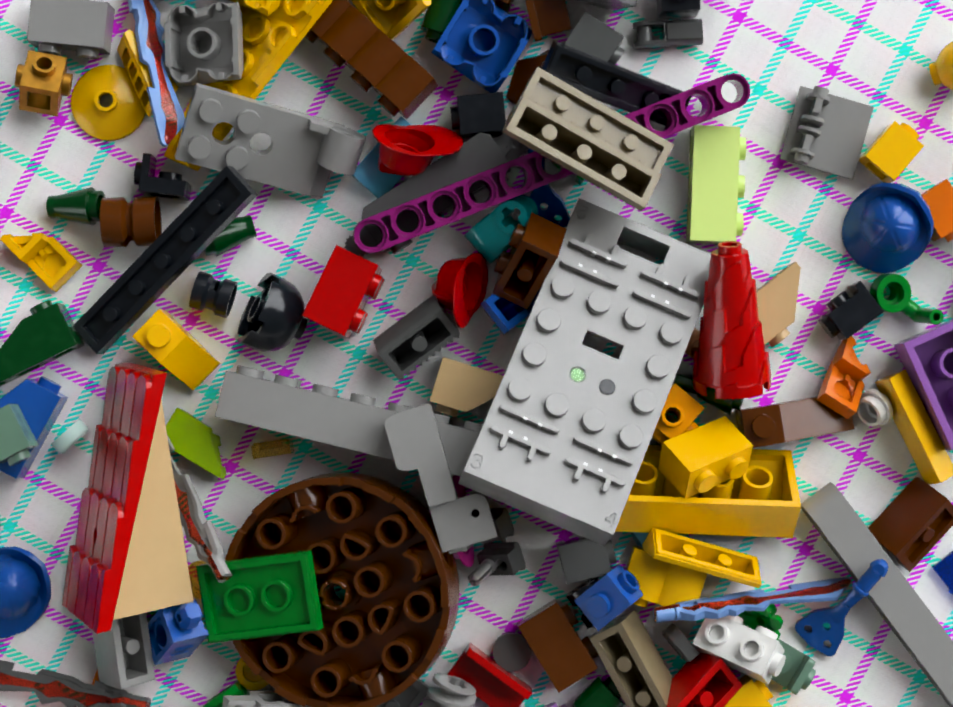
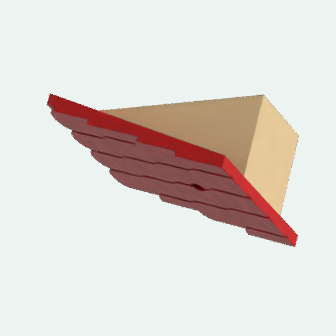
M130 362L115 364L108 373L102 424L96 425L89 484L82 492L76 543L69 547L62 605L90 629H93L96 634L111 631L112 622L116 619L194 602L161 400L167 372Z

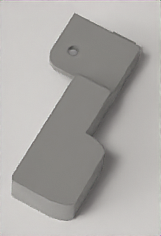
M429 403L397 412L384 421V427L396 468L401 471L418 469L442 553L448 551L449 554L467 550L468 545L498 537L488 501L483 495L475 493L458 498L432 405ZM474 509L479 511V515L477 517H474L471 514V512Z

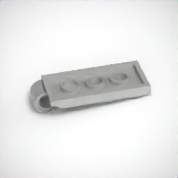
M196 83L175 152V159L219 172L226 166H232L245 179L306 196L323 198L331 171L343 175H354L366 137L339 123ZM226 122L234 127V134L230 139L220 141L212 135L213 128L218 123ZM257 133H265L271 137V144L264 151H256L250 147V140Z

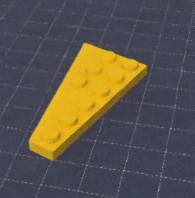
M282 0L278 9L269 16L240 5L243 22L244 57L242 77L239 80L203 85L256 99L333 0ZM190 99L189 104H188V106H187V108H186V110H185V112H184L185 118H186V115H187V112H188V109H189V105H190L191 99ZM226 122L218 123L213 128L212 135L217 140L222 141L233 126ZM181 129L175 137L173 135L164 157L199 171L201 166L175 159V152L182 132Z

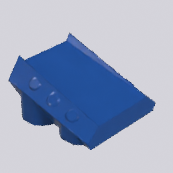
M463 0L431 53L489 93H494L499 90L533 32L528 28L526 20L516 14L507 13L494 4L493 0Z

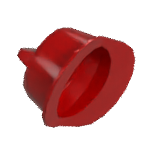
M382 124L377 125L372 130L373 137L380 143L378 168L383 173L403 176L420 175L430 165L435 156L454 154L460 151L463 146L462 138L456 132L436 125L399 126Z
M474 252L467 258H456L444 262L437 275V280L432 285L433 295L443 307L453 310L455 322L460 328H464L469 323L473 314L479 309L480 303L483 302L487 292L488 267L482 254Z

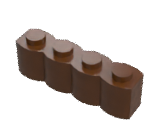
M333 0L305 35V38L312 44L319 40L327 48L323 53L337 67L340 68L345 64L353 70L354 73L350 78L365 92H368L370 88L376 91L381 96L377 102L393 117L399 112L408 119L438 87L431 74L347 0Z

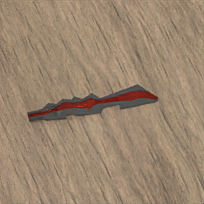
M0 660V691L35 692L41 704L58 701L62 702L66 707H150L151 704L150 698L132 695L125 689H117L96 680L94 685H90L73 676L42 669L36 675L13 671L15 663Z

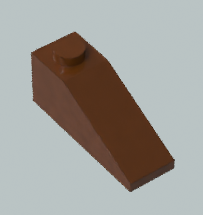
M817 397L735 410L738 430L751 442L753 448L838 433L855 428L853 416L846 419L817 401Z

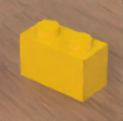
M724 416L664 441L658 469L686 499L697 493H705L720 483L730 479H737L746 473L753 445Z

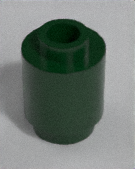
M431 0V5L427 8L420 27L421 30L426 32L425 39L437 44L463 0Z
M598 676L573 701V707H623L625 705L610 676L606 680Z

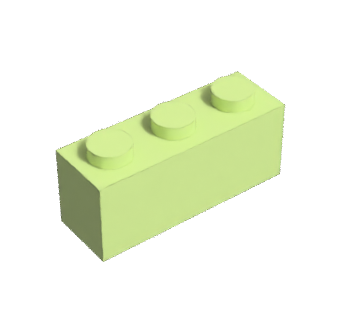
M694 125L690 130L686 243L718 245V243L725 241H736V236H742L744 216L743 213H737L738 198H744L745 176L739 175V160H745L746 137H740V127Z

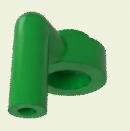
M882 274L871 284L870 294L884 312L901 311L918 323L938 325L943 321L944 316L941 310L921 308L910 299L911 287L903 276ZM886 286L890 289V296L887 299L884 298Z

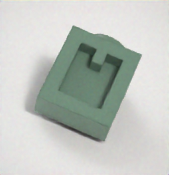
M779 639L778 641L785 650L783 655L786 656V660L780 674L777 677L772 676L771 679L797 695L800 688L806 690L812 682L816 670L813 669L816 662Z

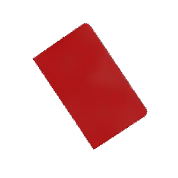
M472 643L467 645L447 673V675L459 677L470 683L476 689V697L490 707H519L525 698L528 700L532 695V688L528 684L496 664L494 659Z

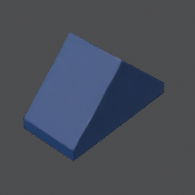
M540 288L528 309L495 294L480 303V306L504 336L529 316Z

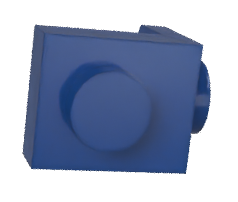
M618 565L574 601L597 631H599L639 600L643 593L639 589V583L635 576Z

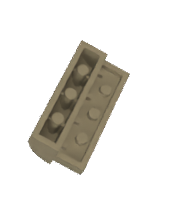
M538 66L533 71L502 130L503 134L640 211L645 209L662 175L660 172L674 146L671 142Z

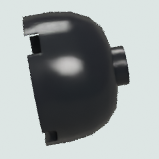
M267 273L257 285L264 288L257 297L251 295L247 302L237 334L242 335V337L237 339L239 343L263 352L278 351L286 347L293 338L299 340L308 322V319L302 316L305 305L302 295L297 288L284 278L273 273Z

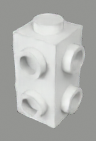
M728 615L719 619L705 618L692 643L698 652L720 657L728 667L767 685L772 676L777 677L785 664L786 656L783 655L785 650L777 640L778 635L759 625H757L755 630L742 624L744 620L739 616Z

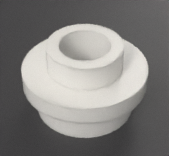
M869 389L861 395L857 414L868 426H882L891 421L893 408L891 401L885 394L875 389Z

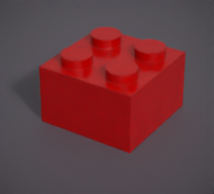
M336 245L302 316L347 338H350L352 332L359 334L368 316V313L363 311L369 297L374 300L377 298L385 281L380 276L382 269L379 265Z

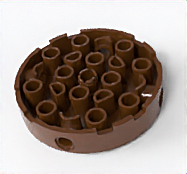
M336 472L322 474L278 490L252 510L251 515L242 527L237 530L225 560L312 550L324 628L317 631L233 640L236 650L255 676L260 675L269 685L275 688V693L303 707L305 705L312 707H375L393 699L422 677L437 661L451 637L458 613L459 577L457 565L453 554H449L448 551L442 553L431 513L417 499L398 486L383 479L360 473ZM334 584H338L342 589L346 590L344 600H341L336 595Z

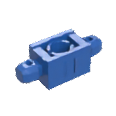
M194 599V602L159 609L148 622L152 658L155 665L190 657L209 635L208 630L203 625L201 619L203 614L196 599Z

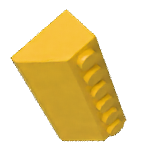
M649 445L615 532L649 533L652 528H657L674 534L793 538L801 503L791 450L752 449L748 470L741 477L727 480L705 493H697L685 499L658 469L662 445Z

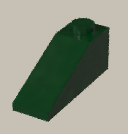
M51 300L42 302L30 309L31 316L21 320L0 348V387L84 346L79 333L73 327L74 323L64 304H52Z

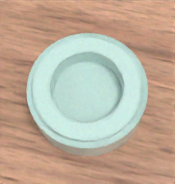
M79 418L51 445L59 454H63L88 432V427Z

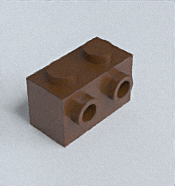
M534 213L530 214L524 226L518 223L508 242V245L512 246L510 252L503 250L493 271L499 273L493 294L528 309L558 258L567 229Z

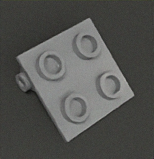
M800 86L780 159L853 180L874 107L828 94L829 90L823 87L814 86V89Z

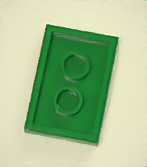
M312 550L225 561L232 576H226L228 580L222 583L217 581L208 563L196 566L205 625L209 633L207 636L208 643L317 631L324 628Z

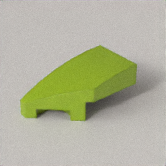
M177 407L166 425L167 435L175 448L174 451L213 475L224 479L227 474L220 458V436L214 434L210 426Z

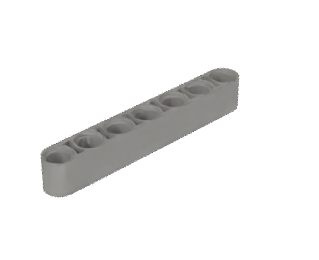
M829 482L801 503L802 511L856 582L867 571L870 563L874 560L883 559L888 563L887 574L885 577H881L873 586L867 598L946 703L953 707L952 639L833 483Z

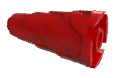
M736 241L718 243V249L711 251L708 281H705L703 317H701L698 351L694 352L693 388L697 393L706 397V387L714 388L716 399L751 398L762 395L763 387L768 391L771 387L769 352H765L762 323L759 320L756 280L752 279L748 250L742 248V244Z

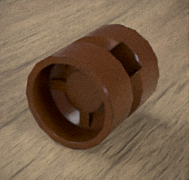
M124 197L102 198L100 205V232L104 247H127L130 241H134L138 247L150 246L162 234L161 208L158 197H135L132 203H127Z

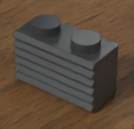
M432 295L373 341L378 355L398 379H404V374L410 375V370H416V365L422 366V362L428 361L429 356H434L435 351L440 352L441 347H447V342H453L454 337L459 338L460 332L447 310Z

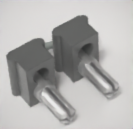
M490 508L498 537L486 541L501 542L484 543V549L476 555L480 566L468 576L469 583L472 586H478L488 576L515 575L519 570H525L526 568L519 543L506 542L507 536L514 535V527L506 508ZM474 509L472 511V516L477 517L479 515V511Z

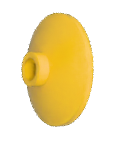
M102 65L89 70L78 80L72 92L71 109L75 121L83 131L96 139L114 141L125 138L141 125L146 114L126 69L120 66ZM105 94H110L113 97V102L109 107H102L100 104L101 97Z

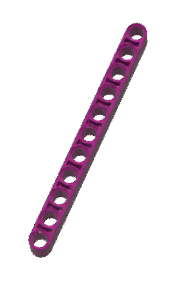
M735 73L727 74L623 116L664 138L741 107L749 99L750 86L743 76ZM725 82L733 84L737 90L736 99L732 103L727 102L722 97L721 88ZM689 96H694L701 102V113L697 117L691 116L686 111L685 104ZM654 110L661 111L666 117V126L662 131H656L650 125V115ZM533 151L365 218L355 226L353 240L356 246L364 252H379L574 173L560 166L557 173L554 175L548 174L542 168L543 156ZM511 167H518L525 176L523 185L518 189L511 188L506 183L505 175ZM475 181L485 183L489 189V196L483 203L474 202L469 195L470 186ZM440 195L449 197L453 202V211L446 218L437 216L433 211V202ZM402 210H411L417 216V226L411 232H403L397 226L396 218ZM367 224H374L381 230L382 237L376 246L368 247L360 240V231Z

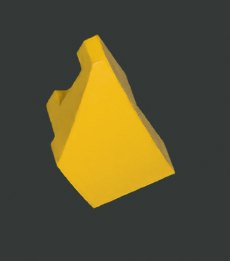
M32 233V236H12L9 234L3 235L0 238L22 262L26 263L55 292L83 266L56 238L47 237L43 233Z

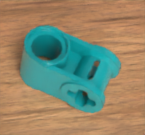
M519 195L504 201L490 214L476 223L464 236L490 265L499 258L503 250L507 251L511 247L508 245V242L516 225L519 223L524 226L531 213L538 215L537 205L533 199L526 195ZM516 208L519 209L521 212V214L518 216V220H515L512 217V214H514L515 212L514 209Z

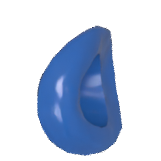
M886 182L872 185L862 192L850 205L842 228L844 246L856 264L870 271L889 273L900 270L918 259L932 238L934 221L930 207L919 191L906 185Z
M16 546L0 548V638H8L31 627L46 611L51 599V579L45 563L33 553Z

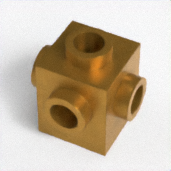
M28 50L25 65L18 64L15 75V87H19L20 110L58 116L62 96H70L73 74L67 73V57L48 52L42 53Z

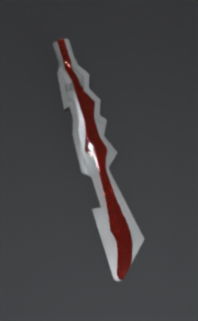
M168 437L169 450L171 456V453L175 450V448ZM171 456L181 525L184 527L186 539L195 546L198 558L208 563V566L211 567L219 583L225 582L232 577V573L224 560L220 540L212 522L207 521L204 515L201 501L189 475H181Z

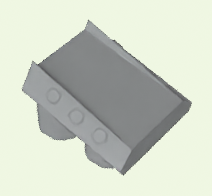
M218 2L212 3L209 7L196 9L188 5L174 7L168 15V20L164 23L165 67L178 87L196 85V83L208 84L241 79L244 70L243 22L239 2L228 4Z

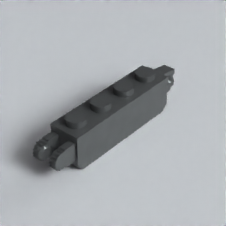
M478 133L464 142L460 151L439 158L427 166L422 174L410 177L365 206L361 219L363 220L521 157L529 148L505 134L492 138L490 134ZM481 181L472 183L469 195L474 202L477 201L474 195L486 188L487 185ZM440 195L433 202V211L441 218L453 209V202L447 196ZM402 210L397 215L396 223L401 231L411 232L417 226V216L411 210ZM367 224L360 231V240L368 247L376 246L381 240V230L374 224ZM349 236L348 239L346 238V246L344 247L346 250L361 257H364L365 254H370L356 246L353 236ZM409 239L382 251L386 253L391 249L392 253L396 254L409 246L413 241Z

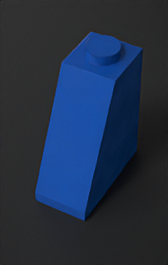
M43 376L40 377L39 381L26 379L0 399V408L7 404L19 405L39 444L29 450L31 457L19 464L10 467L8 462L0 463V470L15 479L25 478L68 399L67 396L59 392L62 386Z

